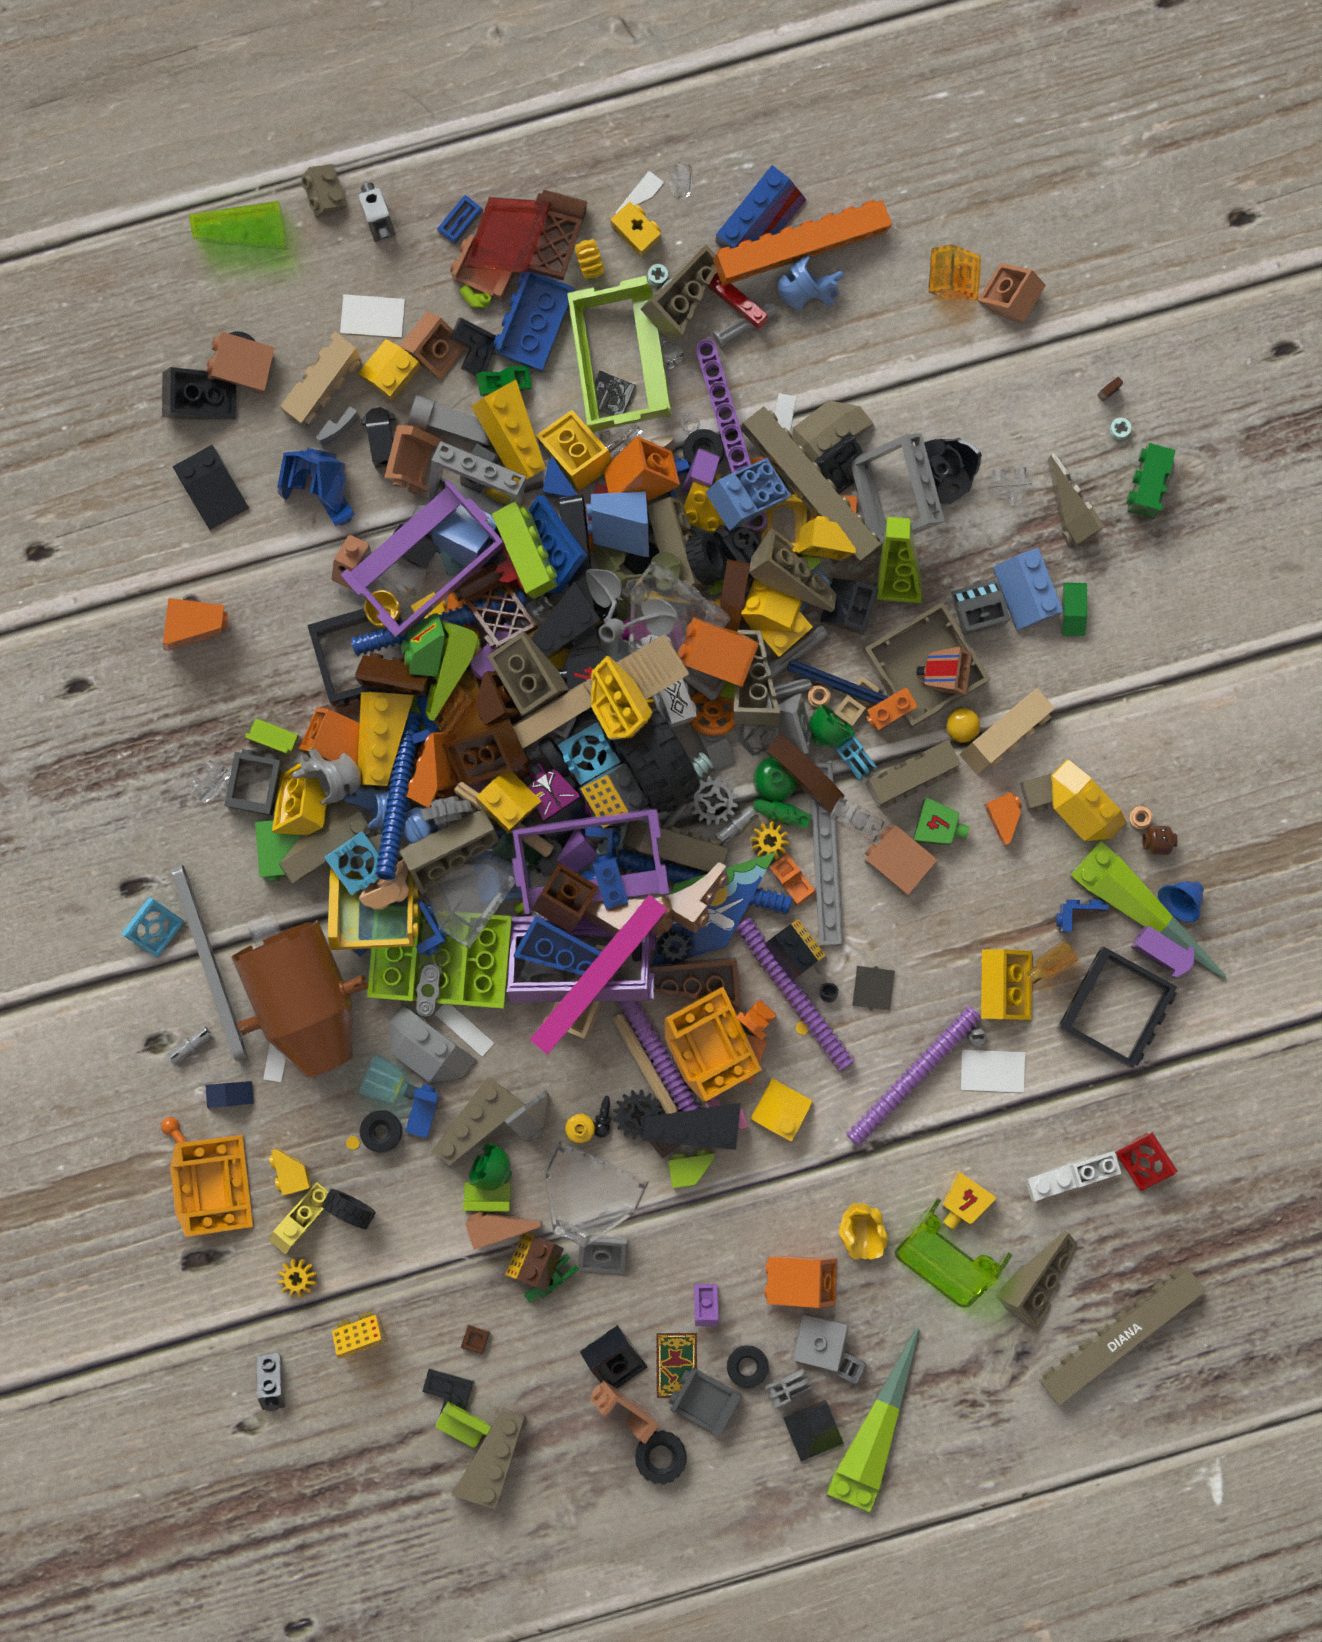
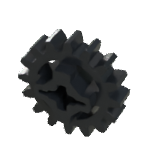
M631 1090L630 1097L624 1093V1101L617 1100L616 1103L620 1108L613 1109V1112L618 1114V1117L613 1120L614 1122H620L618 1130L625 1129V1137L632 1133L634 1140L637 1134H640L642 1138L644 1117L656 1116L658 1112L662 1111V1107L656 1108L655 1106L659 1100H651L652 1093L644 1096L643 1090H640L639 1095H636L634 1090ZM639 1099L647 1101L651 1107L645 1108L641 1106ZM631 1101L632 1107L630 1111L622 1114L624 1106ZM635 1103L637 1108L645 1113V1115L641 1116V1126L639 1121L631 1116L635 1112ZM625 1122H633L636 1124L637 1130L629 1128Z

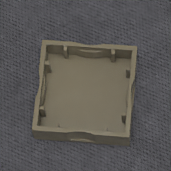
M944 602L937 604L917 616L908 625L890 632L863 650L864 655L889 696L903 688H908L917 703V708L902 716L909 729L966 696L934 690L925 685L924 679L917 677L918 666L927 665V657L930 653L954 647H962L972 653L966 695L990 681V677L976 654L964 641L960 628Z

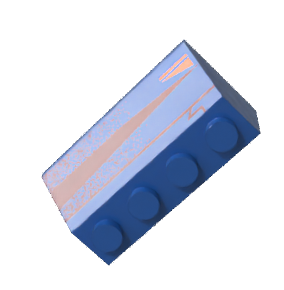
M771 165L717 232L716 243L723 248L730 247L732 249L738 247L741 242L746 240L753 242L768 233H772V235L778 234L805 203L806 198L790 178Z

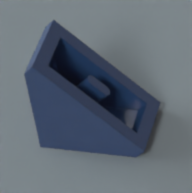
M252 1081L205 1085L207 1108L254 1104Z

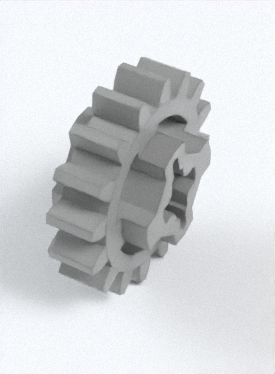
M708 776L706 783L700 779V789L694 794V802L689 803V807H695L692 815L699 814L698 821L701 822L703 819H706L708 826L711 824V821H715L716 826H718L720 819L725 823L728 822L727 815L734 816L735 814L731 808L738 807V804L733 802V800L738 798V795H732L731 793L735 787L728 788V780L721 783L720 776H717L715 781H712V778ZM712 786V790L710 792H708L707 794H700V792L703 789ZM720 788L727 793L729 800L722 797L719 792ZM712 795L717 796L716 800L721 802L716 803L714 807L710 806V802L706 800L707 798L711 799ZM698 802L705 805L707 814L700 809ZM727 808L722 814L714 816L715 811L718 809Z
M457 796L435 800L431 802L430 808L422 809L420 812L422 821L434 820L435 825L462 819L461 814L471 812L472 808L470 800L458 801Z

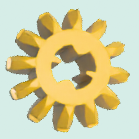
M591 239L575 244L574 249L583 277L585 279H594L604 274L605 269L596 241Z
M770 822L769 829L762 823L760 826L763 832L756 828L753 830L759 838H750L751 842H758L751 849L755 851L760 848L757 854L758 858L763 853H766V855L775 853L774 859L777 860L779 859L777 850L781 854L786 853V850L780 845H789V841L782 840V838L788 836V833L779 834L782 829L781 825L776 830H773L774 822ZM765 837L775 838L776 842L773 843L775 846L765 845L763 842L766 841Z
M293 1258L291 1259V1266L286 1262L282 1265L286 1271H278V1275L284 1277V1279L278 1280L277 1283L278 1285L285 1283L286 1286L281 1291L285 1293L290 1289L289 1297L291 1298L294 1297L296 1291L299 1298L304 1296L303 1290L308 1294L311 1293L312 1290L308 1285L315 1286L317 1283L315 1280L310 1279V1277L316 1276L317 1272L309 1273L308 1270L313 1265L310 1263L304 1267L305 1259H301L297 1265L296 1259ZM298 1272L300 1273L299 1277L302 1278V1281H299L296 1284L295 1279L292 1278V1275H295Z

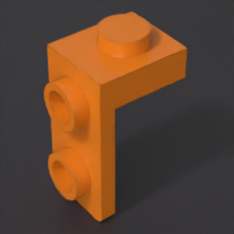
M903 688L868 709L869 716L866 718L873 729L877 727L881 731L891 722L917 708V703L908 688Z

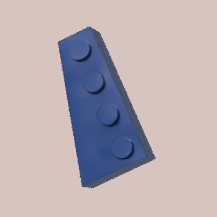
M535 916L513 957L583 975L600 955L601 951Z

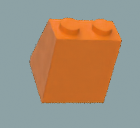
M638 436L604 469L608 493L646 491V502L680 485L672 451Z
M168 598L163 637L164 651H171L221 636L222 629L227 630L228 612H224V605Z
M693 617L691 623L687 626L686 637L678 650V656L685 666L743 687L759 643L739 632Z
M316 707L299 749L309 753L310 749L316 748L322 758L327 761L339 759L341 754L346 753L358 765L360 723L332 710Z
M768 1257L765 1271L768 1275L767 1285L765 1286L767 1304L812 1308L836 1305L837 1258Z

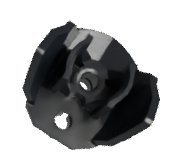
M959 437L954 439H934L924 443L940 504H951L969 492L974 477L980 468L981 452L971 442L964 441ZM943 468L945 472L940 473L937 469ZM951 485L958 489L957 493H952L949 490Z

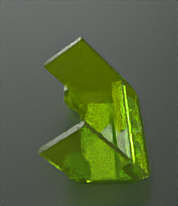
M937 1198L920 1215L895 1250V1256L901 1263L957 1306L968 1308L998 1281L1012 1254L1008 1252L998 1263L987 1255H979L973 1260L938 1233L942 1224L938 1216L934 1214L941 1202Z

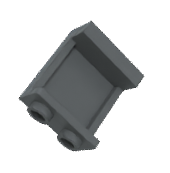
M694 1367L690 1371L685 1370L679 1381L682 1383L679 1392L674 1390L668 1401L671 1404L670 1411L677 1412L711 1431V1434L719 1438L742 1397L741 1393Z

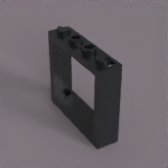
M364 608L307 625L328 699L332 706L345 707L350 704L349 701L356 699L361 701L362 692L392 693L391 691L360 686L335 694L319 636L368 622L369 619ZM401 614L399 615V619L396 621L399 626L400 623H403Z
M1100 947L1057 1028L1127 1067L1134 1068L1135 1065L1138 1066L1140 1061L1143 1060L1145 1054L1142 1051L1145 1046H1149L1155 1037L1153 1031L1156 1025L1160 1026L1165 1019V1008L1168 1004L1171 1005L1174 1002L1177 986L1108 948ZM1107 959L1163 989L1128 1057L1071 1027Z

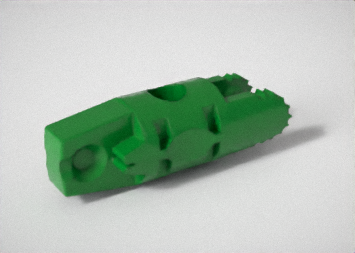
M757 798L753 804L754 810L757 813L760 812V814L768 816V819L788 826L807 828L811 818L810 814L796 806L784 804L777 800L772 802L766 799L763 800V798Z
M567 1253L559 1259L552 1276L554 1282L549 1283L546 1292L533 1287L525 1293L524 1296L529 1303L539 1295L544 1299L555 1288L580 1270L575 1265L568 1269L564 1275L560 1273L558 1268L570 1259Z

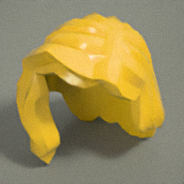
M853 1203L842 1215L839 1237L849 1256L857 1260H871L883 1256L888 1236L883 1225L880 1210L870 1207L866 1203Z

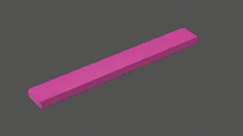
M649 894L530 1038V1041L548 1055L668 909Z

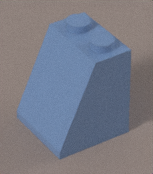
M646 491L591 494V504H586L587 518L592 517V520H587L588 534H593V543L649 557Z
M462 505L456 508L431 531L433 543L465 568L494 543L492 538ZM483 511L489 518L486 523L502 539L493 516ZM501 549L480 569L493 563L503 550Z

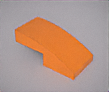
M788 853L769 866L797 906L816 893Z

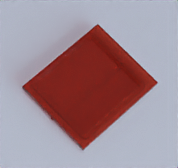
M489 197L465 266L468 268L527 273L551 206L550 201Z

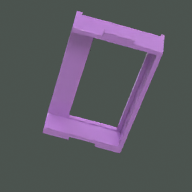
M449 480L445 482L447 487L356 568L351 572L347 569L341 574L359 596L363 593L380 612L377 617L395 637L398 635L403 637L505 547L502 539L486 523L489 518L471 498L466 500ZM462 505L492 538L494 543L399 626L367 590V587L456 508Z
M652 808L514 828L513 837L517 858H513L512 862L516 887L521 886L525 914L534 911L531 908L545 886L529 889L522 837L648 819L656 870L620 875L627 897L659 892L660 894L669 893L666 867L661 865L657 838H660L661 834L657 809L653 810ZM597 879L589 880L599 887ZM600 888L596 891L591 902L603 901Z
M535 916L512 917L507 972V993L510 1002H561L577 982L517 983L518 958L513 957L519 946V938L524 937ZM537 916L573 937L614 936L583 917L580 918L574 930L570 933L547 918ZM649 932L642 940L641 981H608L593 1001L654 1000L655 974L650 973L651 950H656L655 934Z

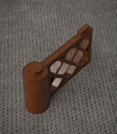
M548 190L538 193L535 206L539 207L526 249L525 251L520 250L517 259L520 269L564 281L579 230L585 218L588 201ZM541 217L551 219L553 225L543 228L540 224ZM570 224L574 225L575 229L565 235L561 226ZM557 229L562 237L551 241L547 233ZM543 235L547 244L537 248L534 239ZM565 241L568 250L559 254L555 245ZM551 248L555 256L545 260L541 252ZM537 254L541 263L537 265L528 264V258ZM559 260L562 265L561 272L551 270L549 264Z
M494 562L476 571L452 593L457 602L462 601V603L466 604L485 631L487 636L484 638L491 649L494 647L498 649L524 631L528 635L537 630L538 626L508 583H501L499 581L503 575L502 573L496 574L495 570L498 566ZM502 587L506 591L504 598L493 596L494 592ZM478 600L486 601L484 608L474 607L473 603ZM490 603H502L500 611L489 609ZM506 604L516 605V612H504ZM486 615L498 616L496 623H486ZM502 617L513 619L511 627L500 625ZM518 620L527 621L530 624L524 628H516ZM497 631L509 632L508 636L500 641L496 638Z

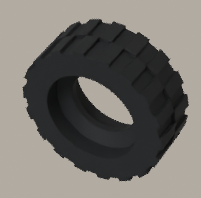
M704 532L688 539L685 549L687 560L698 581L708 586L723 580L727 562L717 539L712 534H709V532Z
M330 1189L322 1204L323 1209L350 1225L365 1230L368 1229L376 1213L375 1210L362 1201L335 1189Z
M654 1431L646 1444L642 1441L639 1442L635 1454L636 1467L639 1473L645 1477L644 1479L651 1481L653 1484L661 1483L663 1485L667 1482L671 1483L674 1479L679 1478L685 1469L687 1460L685 1446L680 1438L670 1431ZM656 1446H666L672 1452V1462L664 1469H658L650 1462V1452Z

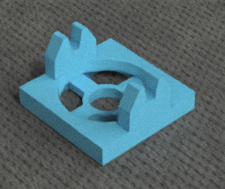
M599 722L558 744L564 755L565 763L568 764L569 770L576 776L580 785L621 762ZM585 736H594L599 739L600 743L596 746L588 744ZM579 741L582 746L580 755L572 758V749L575 742ZM588 746L596 750V756L592 760L586 759L583 755L584 749ZM604 749L607 752L606 759L603 765H600L597 758L599 752ZM582 761L591 762L595 770H584L578 767L577 764Z
M363 830L324 856L351 895L359 889H366L370 883H375L378 880V877L375 876L376 864L378 863L377 858L379 856L378 851ZM354 846H362L368 850L360 854L354 853L352 849ZM346 853L349 857L348 864L340 869V857ZM360 856L364 861L363 866L356 869L350 865L351 858ZM373 856L374 867L369 874L365 868L366 860ZM350 871L359 872L364 879L353 880L345 875Z
M149 897L121 934L157 958L185 921L165 905ZM151 912H161L157 919L149 921L145 918ZM168 918V929L164 931L163 922ZM154 923H159V931L155 934H150V926ZM139 924L145 926L146 933L142 939L137 933ZM158 936L161 937L159 940L155 942L148 943L151 940V938H156Z

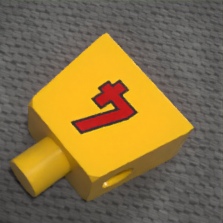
M957 1171L942 1203L944 1207L950 1210L943 1223L955 1230L961 1219L971 1225L997 1197Z

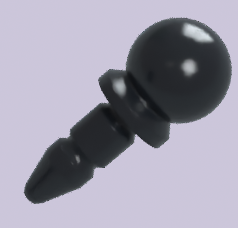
M607 1095L601 1103L599 1115L595 1116L594 1135L599 1138L608 1136L611 1130L609 1124L611 1118L608 1116L610 1099Z

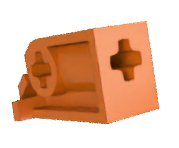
M758 999L746 1014L740 1012L736 1018L749 1032L762 1041L767 1035L763 1030L777 1014L763 1001Z

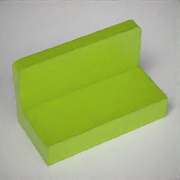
M255 718L250 733L245 735V738L249 741L291 756L299 737L296 733Z
M465 1182L463 1211H510V1182L503 1183L499 1188L489 1191L470 1185L469 1182Z
M447 1402L435 1424L437 1429L473 1448L477 1446L482 1435H487L491 1429L488 1422L450 1402Z

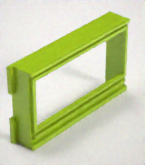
M647 276L620 281L621 286L595 291L593 287L568 293L587 426L593 433L599 430L672 416L659 330L640 310L653 296V290ZM632 298L648 408L600 418L584 309Z

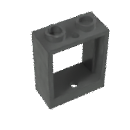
M242 749L241 753L235 752L224 806L273 816L283 762L277 760V755L265 753L264 757L255 756V751ZM242 760L273 766L266 804L234 798Z

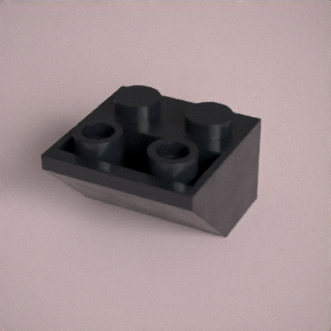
M833 578L831 589L836 593L835 609L832 612L824 609L820 622L864 635L878 587L855 580Z

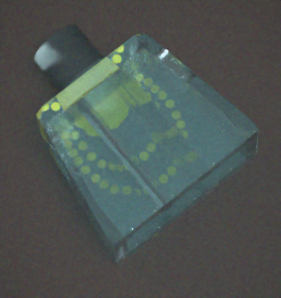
M375 1053L357 1094L396 1103L399 1095L411 1100L416 1086L405 1082L408 1072L382 1055Z

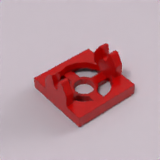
M506 547L502 550L507 561L499 564L495 570L496 574L502 573L503 575L499 581L501 583H508L512 590L520 586L524 596H529L523 588Z
M1146 1132L1142 1136H1138L1128 1145L1115 1152L1140 1192L1178 1172L1153 1132L1149 1134ZM1140 1146L1153 1149L1155 1154L1151 1156L1144 1154ZM1132 1152L1137 1156L1136 1164L1132 1162ZM1140 1158L1148 1159L1150 1168H1144L1140 1163ZM1160 1160L1162 1170L1156 1173L1154 1170L1155 1162ZM1139 1170L1148 1173L1150 1177L1141 1174Z

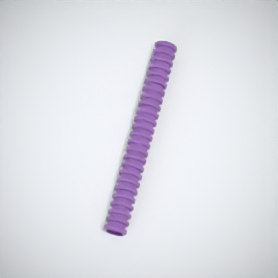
M747 918L736 927L735 931L740 932L739 936L745 939L743 942L748 943V948L753 950V955L756 954L757 961L760 960L762 962L760 965L765 966V972L770 973V978L773 977V983L778 984V990L781 989L783 991L781 994L783 996L786 995V1001L791 1002V1007L794 1006V1012H798V1017L804 1020L803 1024L808 1025V1031L811 1030L813 1032L811 1035L817 1038L816 1042L821 1043V1048L824 1047V1053L829 1054L828 1058L834 1061L832 1063L834 1066L837 1065V1071H843L854 1063L855 1059L849 1056L850 1052L845 1051L846 1047L841 1045V1040H837V1034L834 1035L832 1033L834 1030L832 1028L829 1029V1023L824 1022L825 1018L819 1015L820 1011H816V1006L811 1004L812 1000H808L807 993L804 994L802 992L804 989L798 986L799 982L791 981L765 946V936L760 934V929H756V923L753 924L751 922L753 919Z
M623 978L620 981H628V979ZM638 1000L617 1001V1003L621 1004V1010L624 1009L625 1011L623 1014L628 1016L627 1021H631V1028H635L636 1031L634 1033L635 1035L638 1034V1040H641L643 1043L641 1044L642 1047L646 1048L645 1053H649V1060H653L652 1065L657 1067L656 1072L661 1074L659 1077L660 1079L663 1078V1084L667 1085L668 1088L666 1090L671 1092L670 1097H674V1104H678L677 1109L682 1112L698 1109L699 1104L694 1102L696 1099L695 1097L692 1098V1092L688 1091L689 1086H685L684 1079L680 1077L682 1075L681 1072H677L678 1067L674 1066V1060L669 1058L671 1055L670 1053L667 1054V1048L663 1047L664 1042H660V1035H656V1028H652L653 1023L649 1022V1016L644 1014L646 1011L642 1010L641 1007L643 1005L639 1004Z
M966 1006V1011H962L960 1013L961 1016H957L955 1018L956 1021H952L950 1023L951 1026L945 1028L946 1032H942L940 1034L941 1037H937L935 1039L936 1042H932L930 1044L931 1047L926 1048L927 1052L925 1054L921 1053L922 1057L920 1059L917 1058L916 1063H912L910 1069H906L907 1073L905 1075L902 1073V1078L900 1080L897 1079V1083L895 1085L892 1084L890 1090H886L887 1094H882V1099L880 1101L877 1100V1104L875 1106L872 1105L870 1111H866V1116L862 1115V1120L857 1121V1125L855 1127L852 1126L850 1132H846L847 1137L852 1142L861 1147L862 1142H866L868 1140L867 1137L873 1135V1130L877 1131L876 1127L878 1125L881 1126L882 1121H886L887 1116H891L893 1110H897L896 1106L898 1104L901 1105V1101L903 1099L906 1100L907 1095H911L913 1089H917L916 1085L918 1083L921 1084V1080L923 1078L926 1079V1075L928 1073L931 1074L933 1068H937L936 1064H941V1059L946 1058V1054L948 1052L951 1053L953 1047H957L956 1043H961V1038H965L967 1036L966 1033L971 1032V1028L977 1026L976 1022L982 1021L981 1016L973 1008Z

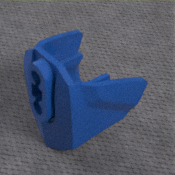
M307 448L306 451L284 452L277 485L278 493L282 499H288L293 488L304 490L307 476L311 473L312 483L309 493L319 495V498L334 512L339 513L346 485V464L337 460L334 453Z

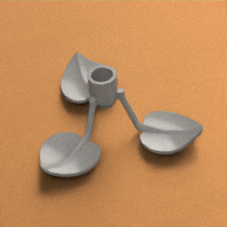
M589 569L586 571L587 584L595 602L602 607H608L612 604L607 617L604 619L605 624L599 629L601 637L599 649L604 651L606 656L611 657L616 663L634 652L633 645L629 641L622 640L621 635L626 628L646 620L648 631L655 636L667 635L674 629L678 615L672 605L659 598H652L642 604L644 616L627 624H623L619 619H611L617 605L616 598L622 594V585L619 578L608 570Z

